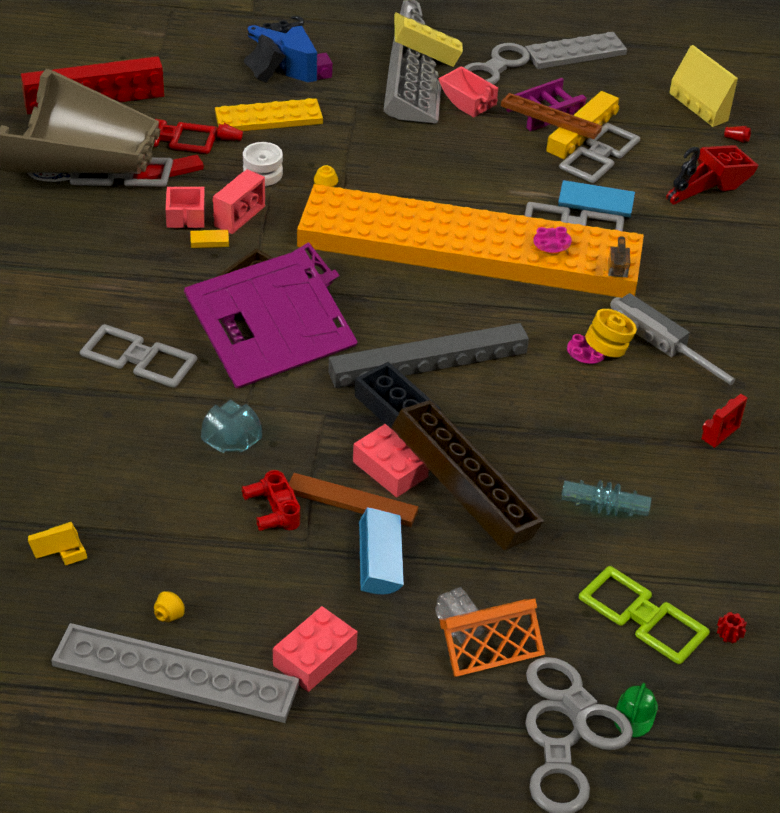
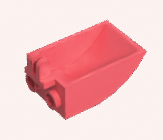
M462 66L438 78L442 89L450 101L458 109L473 118L497 105L498 87Z

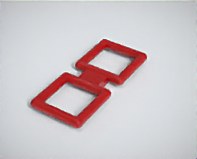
M155 119L159 121L158 129H161L158 140L155 139L153 147H157L161 140L169 141V148L172 150L210 153L217 135V127L179 122L177 126L167 125L165 120ZM182 130L210 133L205 146L177 143Z

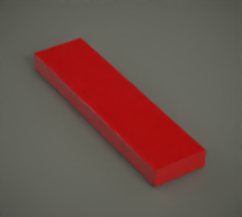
M198 155L173 160L169 177L203 170L204 165ZM148 165L145 172L134 174L132 179H161L165 165Z

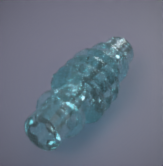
M564 480L561 499L575 502V506H579L580 503L590 505V512H592L596 505L598 514L606 507V514L608 516L612 509H615V517L618 511L628 512V516L631 517L633 514L649 515L651 497L639 495L636 490H633L632 493L621 491L620 484L618 483L613 490L611 482H608L604 488L602 480L598 481L596 487L584 484V480H580L579 483Z

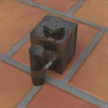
M621 236L618 238L617 247L610 246L608 276L628 278L630 248H626L625 238Z

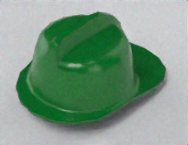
M642 683L641 685L629 687L621 695L616 709L629 720L633 731L632 737L636 738L644 736L650 731L658 710V704L653 692L646 688V683ZM614 721L616 728L621 732V728Z

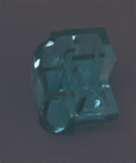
M229 400L223 406L214 405L209 410L202 423L201 437L204 442L220 452L239 450L241 453L262 438L261 422L257 414L247 404L241 407L234 401Z

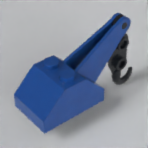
M291 16V19L298 20L299 22L288 23L282 20L279 23H264L261 27L256 25L248 27L249 38L258 42L259 37L263 34L271 38L282 51L285 57L279 66L286 76L304 82L317 81V51L302 27L304 25L302 17Z

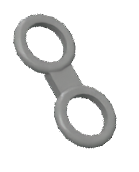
M503 43L494 47L491 53L492 59L486 63H470L464 68L469 71H488L492 74V77L486 79V81L495 85L500 79L501 72L506 70L507 67L525 65L530 59V53L521 45ZM505 50L519 52L523 57L517 60H507L499 56V53Z
M544 657L536 659L528 666L526 676L532 689L544 698L565 703L576 714V729L589 744L604 750H616L625 747L631 741L633 731L631 723L626 716L613 707L597 704V700L582 687L583 683L580 674L569 663L557 658ZM545 668L559 670L568 676L572 686L565 690H554L541 683L537 672ZM593 715L608 717L618 724L622 734L613 739L598 736L589 729L586 719Z
M543 700L533 705L527 713L525 722L530 737L544 747L545 764L537 768L531 776L529 788L534 801L547 812L575 813L583 808L589 799L590 793L587 777L580 769L571 765L570 747L575 745L581 738L576 729V714L562 701ZM545 711H559L572 720L574 729L571 734L564 738H551L542 734L537 728L536 719ZM549 774H566L578 784L579 794L571 802H553L542 793L540 782Z

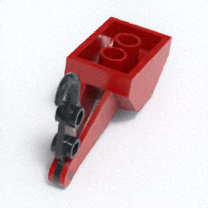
M736 145L702 147L701 149L696 146L691 147L685 152L683 157L687 158L690 153H694L690 160L682 165L679 176L673 182L674 188L668 192L666 199L674 205L716 185L722 191L735 190L754 175L759 165Z

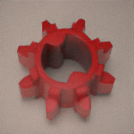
M729 612L723 618H719L717 634L725 642L736 643L740 638H744L747 623L744 622V618L740 617V614Z

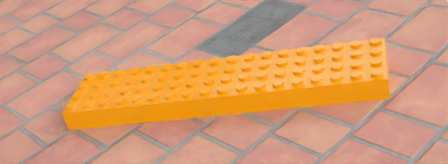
M314 184L297 228V247H301L309 242L316 250L622 298L629 293L635 296L644 235ZM563 226L567 229V233L572 239L569 248L556 253L542 251L533 242L536 231L540 227L557 228Z

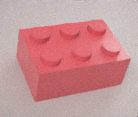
M246 169L213 196L214 226L221 230H228V233L233 234L265 207V177Z
M386 424L353 445V462L395 497H399L428 477L429 469L406 443L398 437L394 430Z
M321 606L273 648V666L285 675L299 678V686L309 692L357 649L358 631Z

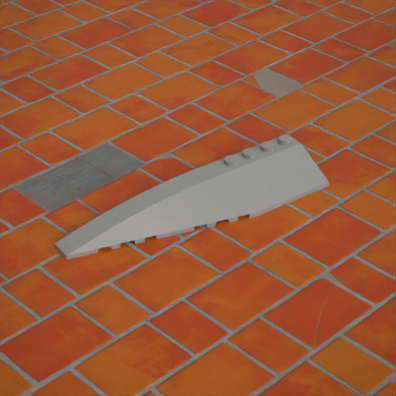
M403 0L400 14L425 25L424 20L421 18L420 3L415 0ZM395 36L389 63L384 112L388 116L399 120L437 123L441 84L437 80L439 76L438 71L434 69L436 66L435 61H433L432 57L395 42Z

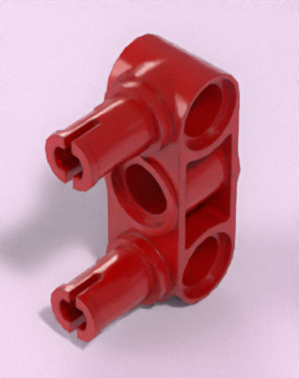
M271 470L259 482L241 487L244 500L263 495L267 497L273 513L256 518L259 531L277 526L285 530H295L299 527L300 505L293 489L282 472Z

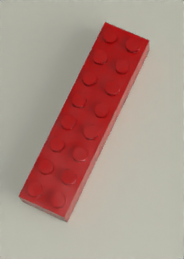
M159 56L53 69V71L118 102L164 97L163 67ZM44 71L21 74L27 115L32 114L34 107H38V103H36L40 76Z

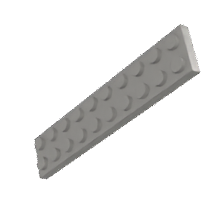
M72 623L69 624L51 660L54 667L282 723L286 722L299 686V678Z

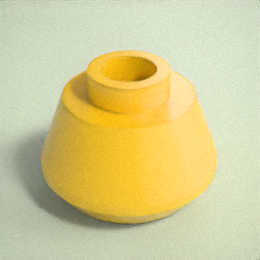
M324 165L317 170L314 176V183L316 185L334 187L338 183V177L332 167Z
M169 591L159 594L154 604V614L158 620L171 622L184 615V604L176 594Z

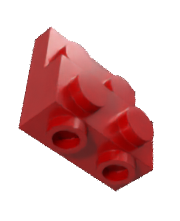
M740 394L736 398L730 399L722 409L716 410L711 420L708 419L703 424L701 439L715 448L740 428L747 397Z

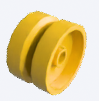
M600 309L597 311L592 321L593 324L590 325L585 338L587 343L597 352L610 357H621L625 354L637 328L634 322L626 315L612 309Z

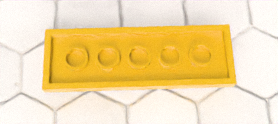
M312 98L215 107L218 127L219 123H226L242 131L323 124V116L318 101Z

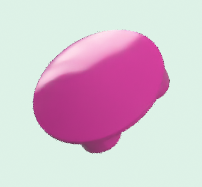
M563 226L557 228L540 227L536 231L533 242L542 251L556 253L569 248L572 239L567 233V229Z
M574 334L567 344L568 353L577 361L593 364L601 362L606 357V355L593 349L587 343L585 336L580 334Z

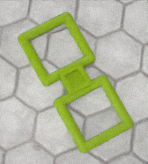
M612 566L606 567L579 594V599L619 626H623L630 618L639 623L641 626L635 632L636 637L676 664H682L710 633L707 627L670 603L664 602L658 608L648 600L652 596L651 591ZM610 576L640 595L621 615L591 596ZM666 613L697 632L679 653L648 634Z

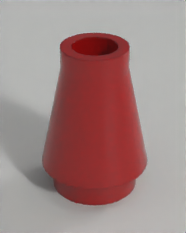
M219 123L217 138H221V140H242V130L226 123Z
M747 126L726 127L724 137L742 143L745 141L749 142L751 136V128H747Z

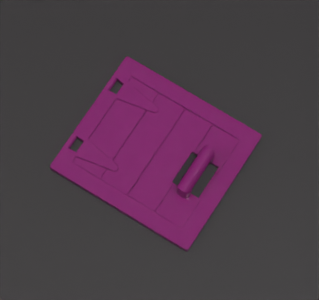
M304 249L184 288L188 301L235 388H241L357 345L355 336ZM310 270L314 278L309 279L305 271ZM241 313L254 338L244 339L234 321L235 314ZM338 318L342 327L337 328L333 320ZM220 319H221V322H222V324H223V326H224L226 332L228 333V335H229V337H230V339H231V341H232V343H233L234 345L231 344V342H230L229 338L227 337V335H226V333H225L223 327L221 326V324H220V322H219Z

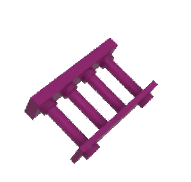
M563 78L514 94L537 103L546 100L551 104L549 107L574 115L585 106L587 99L583 94L572 98L563 90ZM559 95L565 101L559 103L553 96ZM525 115L528 117L527 129L529 131L550 125L547 122Z

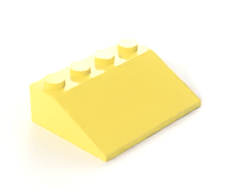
M397 12L394 14L395 42L454 67L463 52L462 42Z
M692 45L672 78L670 94L714 127L729 120L738 78Z

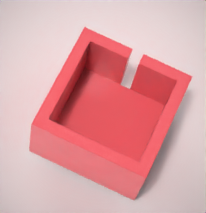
M167 187V228H184V225H187V228H204V187Z

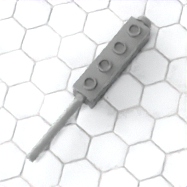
M631 293L622 298L616 297L611 301L610 307L612 310L626 315L634 322L637 328V335L671 358L679 352L683 353L729 385L735 382V378L687 347L689 331Z

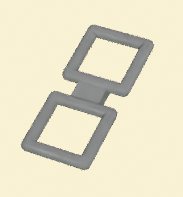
M605 123L602 126V131L595 139H587V145L591 146L589 150L581 146L578 147L560 163L559 168L590 183H595L614 165V161L607 157L612 155L619 159L622 158L640 141V137L612 124ZM610 131L630 141L618 151L597 140L605 132ZM581 154L604 164L593 175L570 166Z
M152 157L151 163L147 164L165 165L161 179H132L134 174L108 173L107 178H79L80 173H72L70 184L111 186L114 178H125V186L165 187L169 179L173 160L172 158Z
M535 202L527 203L524 214L526 217H532L533 210L562 214L561 222L586 226L587 218L616 222L615 230L623 231L624 217L620 215L583 210L580 217L569 216L570 209L567 207Z
M106 324L101 325L80 350L82 357L117 369L123 368L127 361L137 364L133 370L135 375L172 388L177 387L197 361L195 354L159 342L154 343L152 347L142 345L144 342L143 337ZM105 333L132 342L118 360L91 351ZM158 351L186 360L172 379L145 370Z

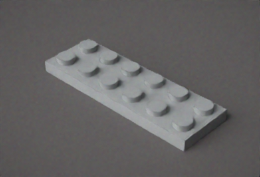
M614 32L525 46L530 53V60L537 69L627 54V48Z

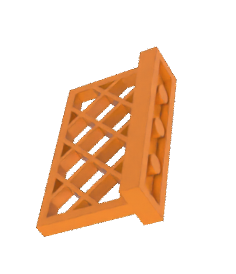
M524 599L440 619L441 629H444L454 676L457 677L545 655L535 608H537L536 600ZM529 614L531 625L526 631L517 623L523 615ZM503 620L511 625L505 636L495 630L498 623ZM478 626H483L489 630L483 642L473 636ZM471 628L469 633L465 631V629ZM515 628L525 634L519 645L509 640ZM460 631L467 636L461 647L453 643L451 633ZM493 633L503 639L497 651L487 645ZM528 637L535 640L537 651L529 653L522 648ZM470 638L480 644L475 656L464 650ZM506 642L517 648L510 658L500 654ZM484 647L494 653L491 661L486 664L478 659ZM463 653L471 658L472 661L466 669L459 670L457 660Z

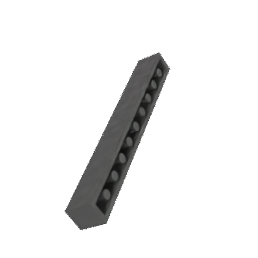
M521 323L338 355L329 357V375L334 387L341 388L355 385V378L386 362H389L406 376L527 353L529 338Z

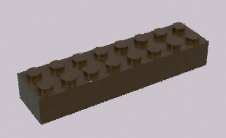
M431 400L401 409L391 428L504 551L534 537L544 520Z

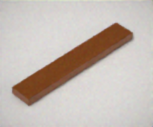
M511 93L501 101L502 107L591 139H595L602 131V126Z
M294 473L289 481V485L296 496L364 514L368 507L401 515V524L412 527L418 513V506L297 473Z

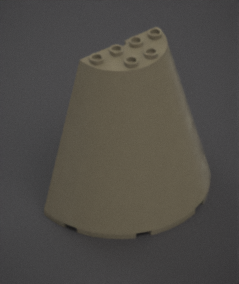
M47 68L40 76L36 100L38 107L33 109L28 124L29 128L23 136L9 134V127L4 125L0 127V171L7 173L140 174L145 172L147 164L151 163L153 156L151 151L155 139L158 140L161 129H158L159 121Z

